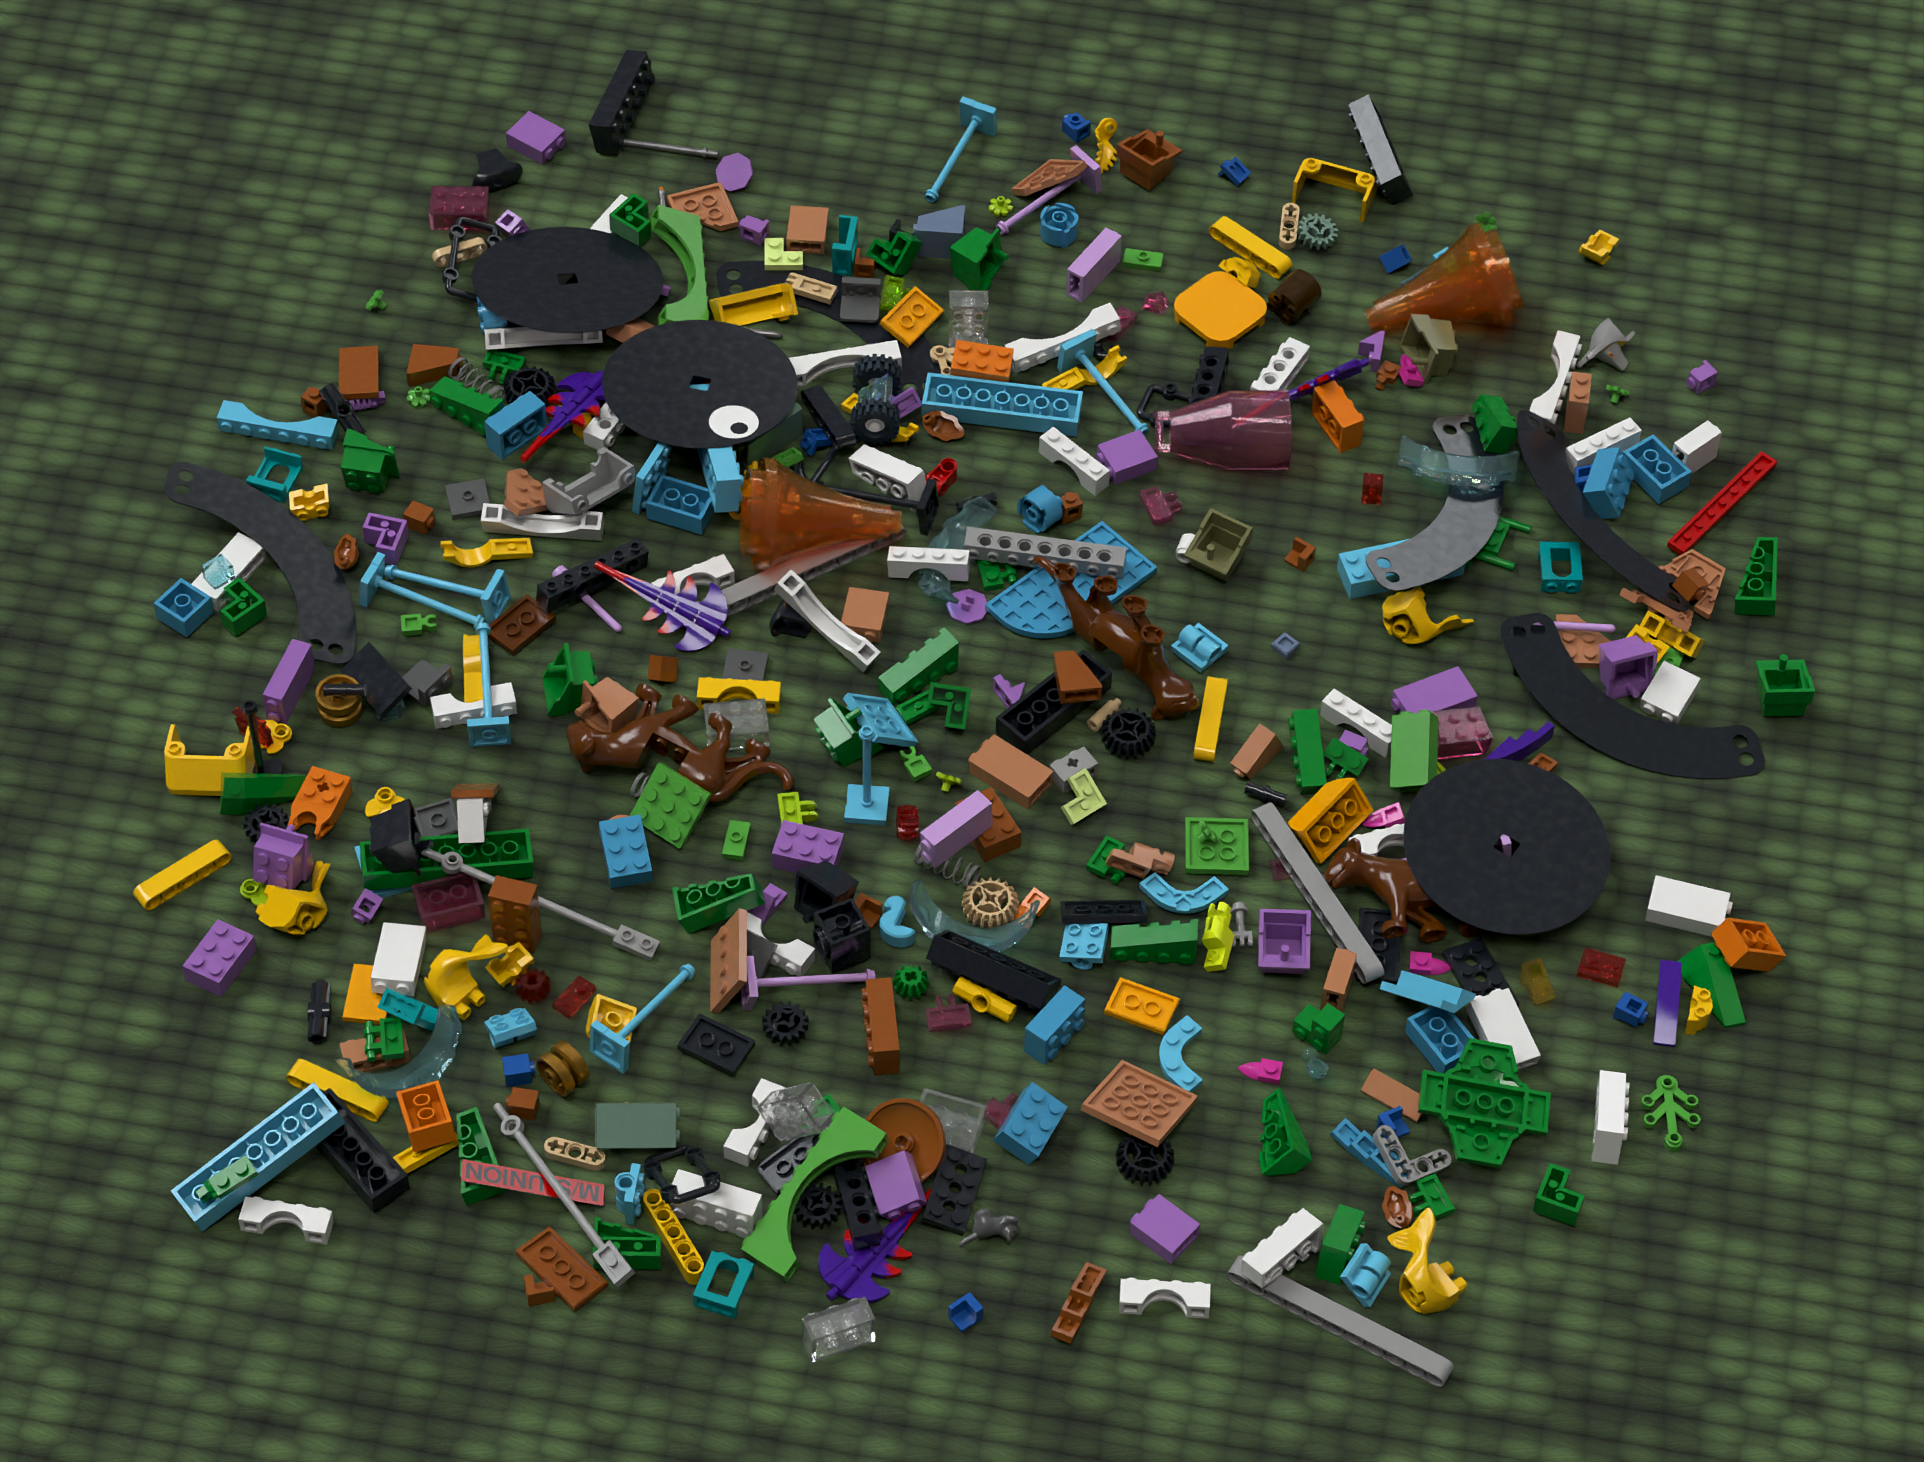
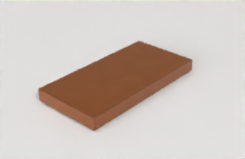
M378 345L339 348V392L345 400L379 397Z
M499 783L457 784L451 790V798H493L499 791Z
M550 1226L516 1250V1256L548 1287H554L555 1294L573 1311L579 1309L608 1287V1282Z

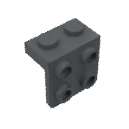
M842 277L841 321L878 322L881 279Z
M425 660L419 661L402 677L412 687L407 695L425 707L431 703L430 697L438 696L453 682L451 666L444 663L437 669Z

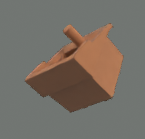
M606 677L593 687L585 680L583 681L581 706L575 710V714L578 717L581 716L588 726L598 731L607 733L617 732L627 723L636 719L639 697L609 677Z

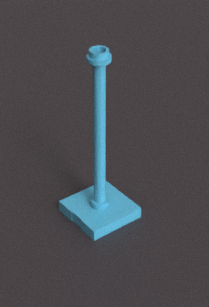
M964 96L959 102L961 125L968 128L933 187L926 190L925 199L928 202L933 203L939 198L938 191L975 130L995 137L998 132L996 108Z
M1091 329L1062 344L1057 364L1058 370L1062 373L1082 363L1136 428L1135 431L1140 430L1145 436L1149 432L1148 425L1141 423L1089 360V358L1093 357L1096 332Z
M379 552L375 555L360 581L359 605L366 608L378 588L381 587L474 624V629H476L477 624L485 623L486 620L480 614L477 617L385 581V554Z
M393 564L387 565L384 572L385 577H388L390 580L397 577L478 597L481 599L488 624L501 615L511 598L505 571L500 569L496 570L485 591L398 570L397 566Z
M479 623L475 632L480 638L484 718L467 719L470 747L511 744L509 716H492L488 635L491 633V628L488 623Z
M865 725L859 730V737L863 740V785L848 784L844 822L886 826L890 787L871 786V740L875 736V731L869 725Z
M690 964L681 966L679 969L680 974L617 1034L595 1020L590 1026L589 1052L624 1074L629 1069L630 1042L625 1038L686 979L691 980L694 977V967Z

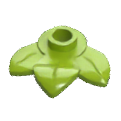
M253 878L247 879L242 883L240 893L244 898L251 899L255 906H258L260 903L265 904L268 898L264 895L267 884L253 881Z

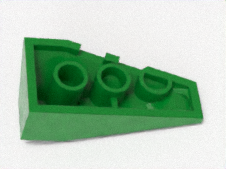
M221 773L219 814L242 815L249 813L250 809L257 810L256 805L263 808L265 803L269 807L273 804L293 800L297 796L306 775Z
M1714 942L1699 945L1677 960V962H1682L1681 975L1687 985H1691L1693 989L1695 985L1710 992L1713 1004L1711 1013L1724 1028L1745 1025L1746 1021L1730 966L1726 963L1725 956Z
M1277 1088L1263 1100L1261 1122L1264 1123V1133L1260 1135L1263 1149L1259 1152V1162L1262 1174L1265 1176L1297 1173L1312 1161L1308 1144L1282 1089Z

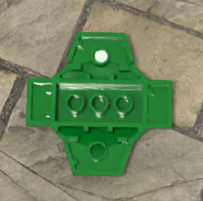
M1469 1038L1454 1068L1449 1069L1445 1073L1429 1070L1421 1072L1417 1113L1437 1116V1120H1440L1450 1133L1456 1161L1500 1168L1512 1141L1523 1135L1524 1132L1546 1136L1548 1133L1551 1093L1529 1089L1525 1082L1522 1083L1518 1079V1068L1511 1045Z

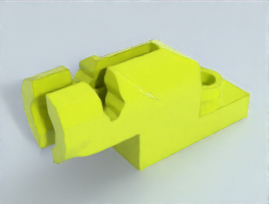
M1219 902L1216 910L1215 904L1211 903L1202 937V943L1208 949L1204 968L1207 972L1226 969L1235 936L1229 929L1231 907L1224 902Z

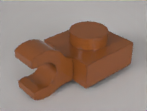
M1385 360L1377 371L1376 381L1378 383L1375 388L1383 391L1387 383L1394 384L1400 376L1399 370L1401 366Z

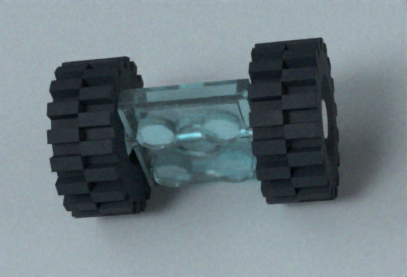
M872 354V357L866 355L864 359L860 358L853 368V388L858 393V402L851 411L850 427L859 442L863 440V444L870 442L872 446H876V443L884 445L885 441L890 443L891 438L895 439L897 434H899L900 411L896 409L895 404H892V395L897 396L899 390H901L902 368L901 365H898L897 360L893 361V357L885 358V354H881V356Z

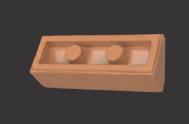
M1376 1069L1370 1072L1361 1092L1391 1109L1401 1106L1403 1108L1402 1115L1417 1123L1423 1115L1422 1113H1417L1419 1093Z

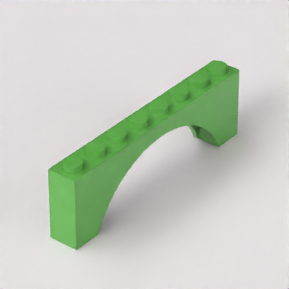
M658 205L650 217L651 231L660 236L675 251L684 266L688 280L686 297L678 302L666 304L658 316V325L684 320H708L706 268L704 267L705 254L702 248L703 239L701 236L702 225L700 224V216Z
M844 1106L840 1112L837 1111L834 1114L828 1129H824L821 1132L815 1147L812 1146L808 1150L802 1165L799 1164L795 1168L792 1179L782 1186L779 1197L769 1204L766 1215L756 1222L753 1233L750 1236L748 1235L742 1242L741 1250L745 1257L786 1283L789 1282L800 1266L791 1242V1223L796 1205L805 1189L817 1176L836 1164L856 1158H878L890 1141L886 1132Z

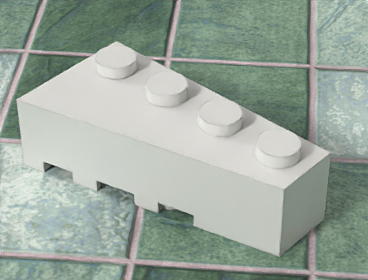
M865 444L849 457L852 473L870 485L875 483L884 494L890 493L897 498L914 501L920 500L926 485L925 473L921 468ZM910 508L912 512H917L916 509Z
M459 798L457 800L459 843L484 842L487 816L491 811V798Z
M1600 1070L1596 1093L1592 1162L1618 1165L1622 1140H1627L1628 1128L1624 1127V1125L1627 1126L1628 1113L1625 1110H1628L1629 1098L1625 1097V1095L1628 1096L1630 1084L1626 1082V1073Z
M1304 1208L1298 1213H1293L1284 1225L1278 1226L1270 1237L1263 1239L1258 1244L1256 1249L1244 1255L1242 1259V1273L1259 1287L1263 1288L1280 1277L1283 1269L1289 1271L1294 1267L1298 1259L1304 1261L1309 1257V1252L1313 1251L1316 1253L1321 1249L1323 1223Z

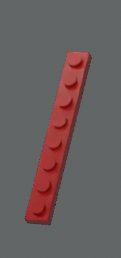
M1761 451L1668 541L1667 547L1679 555L1692 549L1776 467L1777 460Z

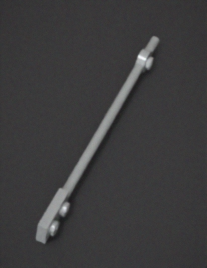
M429 848L421 852L422 855L440 862L442 870L448 874H456L461 871L492 885L494 882V876L464 864L461 855L456 852H448L443 855ZM538 896L539 906L613 937V946L651 962L659 947V940L622 924L619 930H616Z
M496 1103L493 1109L502 1120V1133L510 1139L515 1138L598 1249L592 1255L617 1287L622 1285L635 1274L634 1270L614 1243L610 1240L604 1243L522 1133L524 1130L523 1121L515 1115L509 1116L500 1103Z

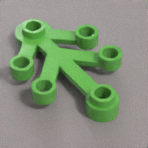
M1663 1075L1657 1079V1089L1650 1095L1642 1097V1108L1650 1110L1654 1107V1103L1661 1096H1664V1102L1653 1113H1648L1644 1116L1643 1125L1646 1128H1654L1656 1122L1666 1113L1668 1134L1665 1137L1664 1146L1667 1150L1676 1152L1680 1150L1683 1139L1677 1133L1675 1114L1683 1119L1690 1128H1697L1701 1119L1698 1114H1690L1675 1103L1673 1096L1682 1101L1689 1110L1697 1107L1698 1098L1695 1095H1687L1680 1090L1678 1082L1674 1077ZM1644 1101H1650L1651 1104H1646ZM1647 1119L1653 1120V1122L1650 1123L1647 1121Z

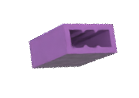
M530 111L506 132L508 147L542 165L547 160H550L566 143L564 129Z
M1137 430L1099 444L1096 460L1110 470L1109 479L1111 478L1114 485L1157 470L1158 456L1142 432Z
M903 1150L865 1166L880 1216L894 1220L901 1217L902 1213L917 1211L921 1208V1205L927 1203L913 1156L907 1151Z
M1160 1194L1154 1199H1150L1145 1204L1144 1210L1140 1214L1136 1213L1130 1220V1235L1170 1264L1199 1236L1200 1224Z

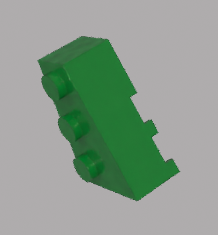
M1480 394L1472 405V412L1476 419V426L1479 430L1480 441L1484 451L1506 454L1518 436L1516 419L1514 416H1510L1508 413L1509 408L1501 397Z
M1339 1204L1321 1246L1315 1273L1316 1278L1337 1285L1341 1284L1342 1279L1340 1276L1353 1257L1354 1247L1357 1248L1361 1235L1359 1234H1363L1366 1226V1221H1363L1364 1211Z
M595 1216L594 1230L604 1243L609 1240L613 1242L632 1269H661V1236L638 1229L624 1228L619 1223L611 1224ZM593 1244V1253H594V1252H596L598 1249H597L596 1246ZM593 1256L594 1269H603Z

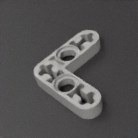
M1380 1126L1373 1134L1375 1145L1393 1179L1400 1186H1407L1415 1183L1416 1180L1445 1170L1451 1163V1155L1444 1149L1435 1150L1410 1161L1395 1132L1389 1126ZM1380 1135H1387L1388 1138H1381ZM1389 1152H1397L1399 1160L1391 1159ZM1437 1158H1439V1159L1443 1158V1160H1444L1443 1163H1442V1162H1438V1163H1435V1164L1433 1165V1162H1434ZM1418 1163H1424L1427 1166V1172H1421L1418 1169ZM1401 1173H1403V1174L1407 1173V1174H1408V1177H1406V1176L1402 1177V1176H1401Z

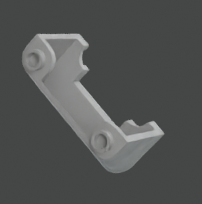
M603 447L597 451V455H599L596 463H590L591 472L565 487L561 482L555 483L551 478L542 482L546 507L554 514H581L630 486L635 480L634 465Z

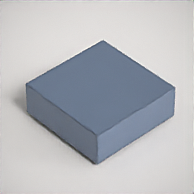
M1284 632L1271 644V648L1287 659L1300 648V643Z

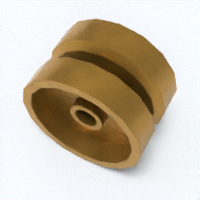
M345 674L328 676L320 681L316 687L315 697L318 714L325 724L332 727L352 725L360 718L363 712L361 696H348V698H342V696L324 697V684H342V682L358 684L353 677Z
M560 1040L552 1046L550 1052L543 1053L535 1061L542 1079L561 1097H566L575 1089V1085H581L590 1077V1071L582 1056L565 1041Z

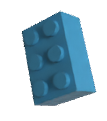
M529 391L505 406L495 415L490 416L484 421L487 447L503 460L539 436L547 426L545 403Z
M1651 435L1623 451V455L1626 456L1630 468L1634 471L1633 480L1658 504L1689 487L1692 471L1655 435Z
M1620 447L1597 450L1583 491L1588 503L1601 519L1620 517L1626 496L1629 493L1630 484L1634 479V471L1630 468L1626 456L1623 455Z
M662 474L646 502L648 519L701 535L714 513L708 488Z
M641 815L600 821L599 834L610 888L652 882V868Z
M1064 985L1025 1027L1024 1052L1044 1065L1050 1059L1053 1060L1062 1045H1067L1073 1033L1080 1031L1083 1027L1086 1010L1085 998Z
M1429 1006L1407 1018L1405 1033L1433 1068L1440 1073H1445L1449 1069L1454 1068L1469 1038L1475 1039L1454 1013Z
M1031 1082L1019 1095L993 1141L1029 1165L1040 1155L1066 1111L1067 1106Z

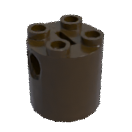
M1296 269L1269 294L1266 306L1271 312L1280 317L1283 324L1289 325L1296 322L1302 314L1321 298V287L1311 274L1304 270Z

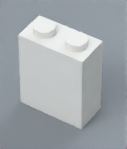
M1707 420L1676 441L1673 445L1672 453L1694 473L1716 458L1722 432L1717 426Z
M1664 661L1643 694L1640 708L1645 713L1655 715L1666 723L1677 725L1700 688L1701 678Z

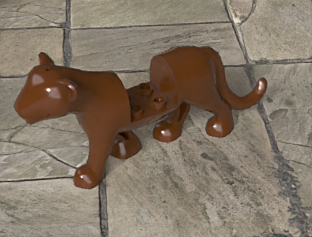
M1034 556L1032 560L1034 568L1042 567L1057 584L1076 636L1098 652L1110 648L1123 657L1124 670L1151 692L1156 702L1151 712L1153 720H1161L1165 717H1178L1197 708L1199 705L1198 698L1191 681L1180 677L1170 669L1162 645L1165 632L1160 627L1152 625L1145 615L1147 610L1146 599L1136 595L1124 596L1122 598V606L1129 617L1119 613L1113 608L1107 597L1116 593L1118 580L1114 577L1103 575L1094 580V585L1090 588L1089 597L1085 601L1072 584L1077 570L1072 565L1062 562L1054 565L1044 556Z
M644 683L639 684L636 689L637 697L643 702L638 716L634 721L627 723L617 732L607 733L598 731L588 726L583 720H578L577 723L570 724L567 727V738L571 754L576 762L580 764L584 773H590L595 766L601 765L640 769L654 749L660 756H667L680 765L679 774L711 793L712 796L709 802L713 803L726 800L745 781L762 773H773L779 776L783 781V789L789 791L794 783V779L787 768L776 762H763L770 755L771 750L755 739L750 738L746 741L744 745V750L747 753L746 756L726 758L730 748V734L733 725L728 719L718 713H711L708 718V724L717 732V739L706 748L699 750L691 741L670 728L673 724L696 714L699 710L698 706L683 695H675L672 700L673 709L655 714L662 695Z
M1352 838L1346 847L1341 848L1334 855L1325 870L1323 878L1333 889L1366 887L1373 890L1389 906L1391 919L1385 921L1381 926V932L1385 939L1397 938L1409 932L1406 918L1421 927L1419 937L1424 943L1437 941L1447 935L1448 932L1444 925L1424 910L1438 907L1439 905L1424 892L1416 879H1414L1407 860L1383 858L1362 852L1360 840ZM1462 922L1459 926L1460 934L1466 938L1484 931V929Z

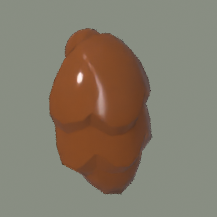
M931 411L922 418L924 428L934 437L950 441L964 436V429L953 415L946 414L943 411Z
M345 534L340 539L334 550V561L339 568L344 570L351 569L358 561V541L349 534Z
M1390 1186L1385 1192L1382 1203L1385 1217L1391 1225L1397 1228H1406L1413 1220V1205L1406 1191Z

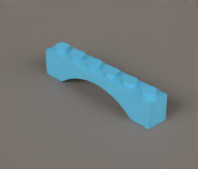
M223 400L217 416L219 431L295 443L303 446L307 445L320 449L333 450L339 434L337 419L318 416L300 422H276L254 414L243 403Z

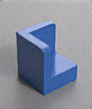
M1404 244L1379 256L1387 273L1412 261Z
M1401 1106L1378 1115L1377 1128L1383 1125L1389 1126L1393 1129L1397 1138L1409 1134L1410 1131L1402 1119L1403 1108Z
M969 1292L949 1305L948 1318L960 1332H964L983 1319V1307Z

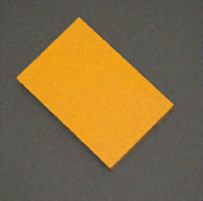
M915 286L879 324L909 348L945 310Z
M354 964L342 1016L343 1021L356 1023L372 1021L374 1024L380 1025V1019L387 1018L388 1012L377 1007L383 994L371 993V974L374 965Z
M1120 977L1106 1005L1104 1014L1165 1035L1180 1003V998Z

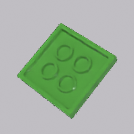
M658 762L630 816L641 815L643 826L679 849H682L712 794L662 762Z
M1185 817V873L1248 875V819ZM1201 820L1206 823L1210 830L1216 833L1217 843L1210 839L1200 843L1196 839V836L1201 833V828L1199 827Z

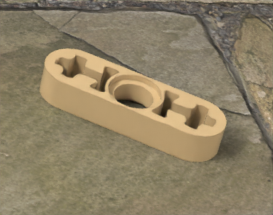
M1287 203L1282 208L1279 246L1286 250L1292 249L1296 245L1299 206L1295 203ZM1289 211L1293 212L1292 217H1288ZM1292 224L1294 227L1286 228L1284 225ZM1286 235L1290 236L1289 241H1286Z
M477 237L460 242L458 251H464L457 255L456 263L481 256L487 250L484 239ZM451 245L433 252L432 259L437 267L448 266Z
M551 1137L544 1143L545 1155L552 1160L593 1171H599L606 1165L605 1153L599 1148L558 1137ZM554 1146H558V1148H555L554 1151H551V1148H554ZM573 1150H578L581 1152V1155L573 1158L569 1156V1153ZM599 1157V1160H596V1162H592V1159Z

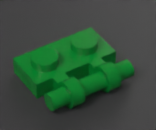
M975 559L984 591L1003 589V582L1009 581L1010 585L1017 582V572L1013 565ZM1005 567L1006 571L1000 572V568Z
M1106 835L1087 863L1086 870L1103 878L1109 872L1113 874L1110 881L1113 884H1118L1120 880H1123L1126 872L1105 865V862L1113 848L1124 850L1125 844Z
M381 1018L380 1026H374L372 1021L365 1022V1029L363 1030V1037L366 1039L364 1053L367 1055L368 1062H374L377 1053H382L383 1060L404 1058L401 1018ZM377 1036H381V1042L375 1043Z

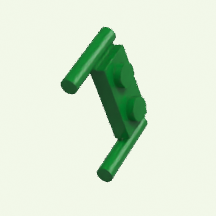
M1500 516L1495 530L1484 547L1476 554L1475 559L1513 571L1516 563L1498 558V554L1510 528L1530 533L1532 526Z

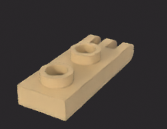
M792 272L784 283L792 284L794 294L831 304L837 293V286Z

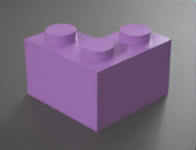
M368 513L362 527L364 542L376 545V554L377 552L385 554L386 564L397 566L409 537L407 520Z

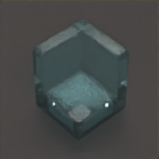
M222 554L201 566L203 578L214 590L235 579L233 565Z

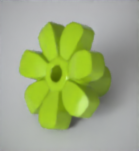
M999 196L997 200L994 198L990 200L989 212H993V215L999 217L1000 213L1002 216H1006L1013 211L1010 199L1005 200L1003 196Z
M941 772L936 773L938 779H941L943 782L942 791L949 792L951 785L961 784L962 780L951 775L947 776Z

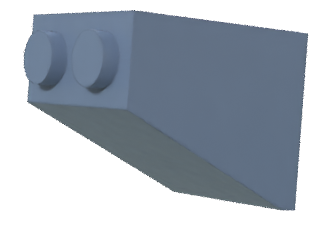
M965 205L918 216L917 224L913 225V235H916V238L922 241L923 244L916 256L951 259L949 247L964 237Z

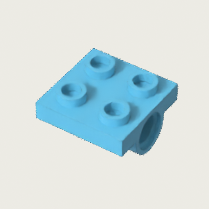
M1198 623L1194 627L1187 625L1181 631L1178 640L1171 645V651L1202 673L1228 651L1229 645Z
M1066 924L1059 956L1060 961L1071 962L1075 968L1080 970L1092 968L1093 963H1103L1109 931L1108 924Z
M516 1008L508 1014L495 1015L490 1017L489 1020L484 1021L494 1048L513 1043V1037L519 1041L536 1035V1023L525 1008Z
M632 1163L630 1172L620 1173L614 1181L616 1206L621 1213L625 1214L626 1224L634 1225L636 1217H640L642 1205L640 1204V1198H643L645 1193V1185H643L645 1174L641 1173V1164Z
M1367 1243L1360 1244L1340 1278L1363 1307H1371L1391 1275L1388 1271L1391 1262L1383 1253L1373 1251Z

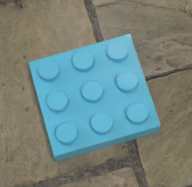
M658 442L637 474L632 505L633 513L639 515L643 508L646 509V502L661 474L667 476L668 470L666 468L670 461L668 456L671 451V447L668 444Z
M847 693L843 697L850 712L857 707L861 710L862 714L857 717L858 724L861 727L869 725L874 729L875 736L871 740L872 742L902 747H915L918 743V740L888 698Z

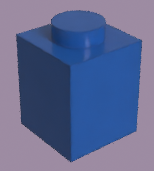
M528 1054L502 1057L506 1087L532 1083L531 1075L535 1074L534 1061L529 1062Z

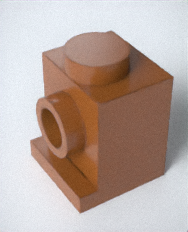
M309 387L301 396L303 413L313 418L322 417L329 407L318 393L319 389Z
M1067 492L1064 496L1060 497L1063 501L1061 506L1062 517L1060 519L1062 524L1080 520L1083 509V502L1078 494Z

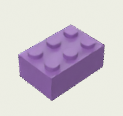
M783 820L772 851V868L797 873V870L808 864L814 866L825 860L838 867L844 849V833Z
M218 919L184 963L185 980L222 997L256 952L254 936Z

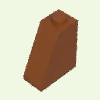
M413 344L406 373L408 386L441 380L444 376L449 378L448 371L455 360L463 357L460 356L459 348ZM463 360L459 361L452 369V377L458 375L459 368L463 367Z
M1074 650L1054 652L1053 667L1060 704L1101 700L1102 684Z

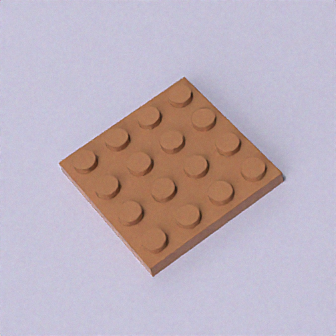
M1121 1060L1082 1103L1081 1111L1158 1147L1197 1103L1198 1095Z

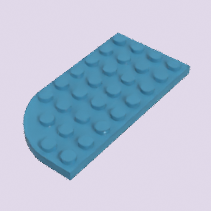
M1103 521L1074 540L1127 548L1123 579L1115 578L1118 580L1117 591L1114 595L1107 596L1111 604L1117 602L1157 573L1156 565ZM1035 568L985 604V610L1007 629L1020 635L1033 638H1055L1074 632L1059 588L1043 568ZM1076 573L1072 584L1086 601L1090 594V588L1094 585V580L1099 576Z

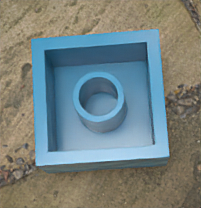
M182 578L154 602L156 618L185 637H188L214 613L212 598Z

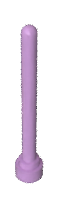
M563 565L558 566L553 571L552 578L568 570ZM589 595L580 598L615 632L622 631V626Z
M1554 621L1557 630L1611 633L1615 631V626L1612 624Z

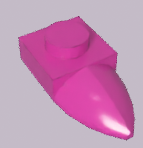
M1403 354L1400 359L1401 368L1399 374L1404 384L1421 387L1424 380L1418 367L1412 365L1411 359Z
M1397 802L1373 812L1365 819L1362 825L1372 828L1382 826L1389 828L1396 824L1405 823L1400 803Z
M1410 952V973L1439 975L1451 970L1446 962L1433 958L1432 953Z
M1262 1058L1261 1062H1250L1238 1066V1070L1253 1080L1279 1085L1283 1062Z

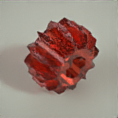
M910 804L898 806L896 809V834L898 839H916L919 831L918 808Z
M536 967L533 971L527 968L526 973L519 972L518 978L515 979V993L517 996H520L521 1001L527 1000L529 1004L532 1001H536L539 1004L540 998L546 1000L547 994L551 991L550 978L546 976L544 970L538 972Z

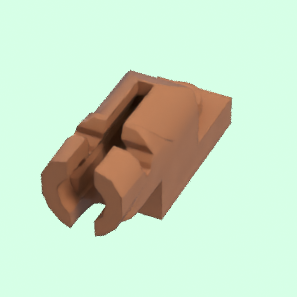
M1135 842L1129 853L1113 848L1106 858L1105 865L1144 879L1150 870L1168 875L1175 855L1166 851L1161 855L1160 849Z

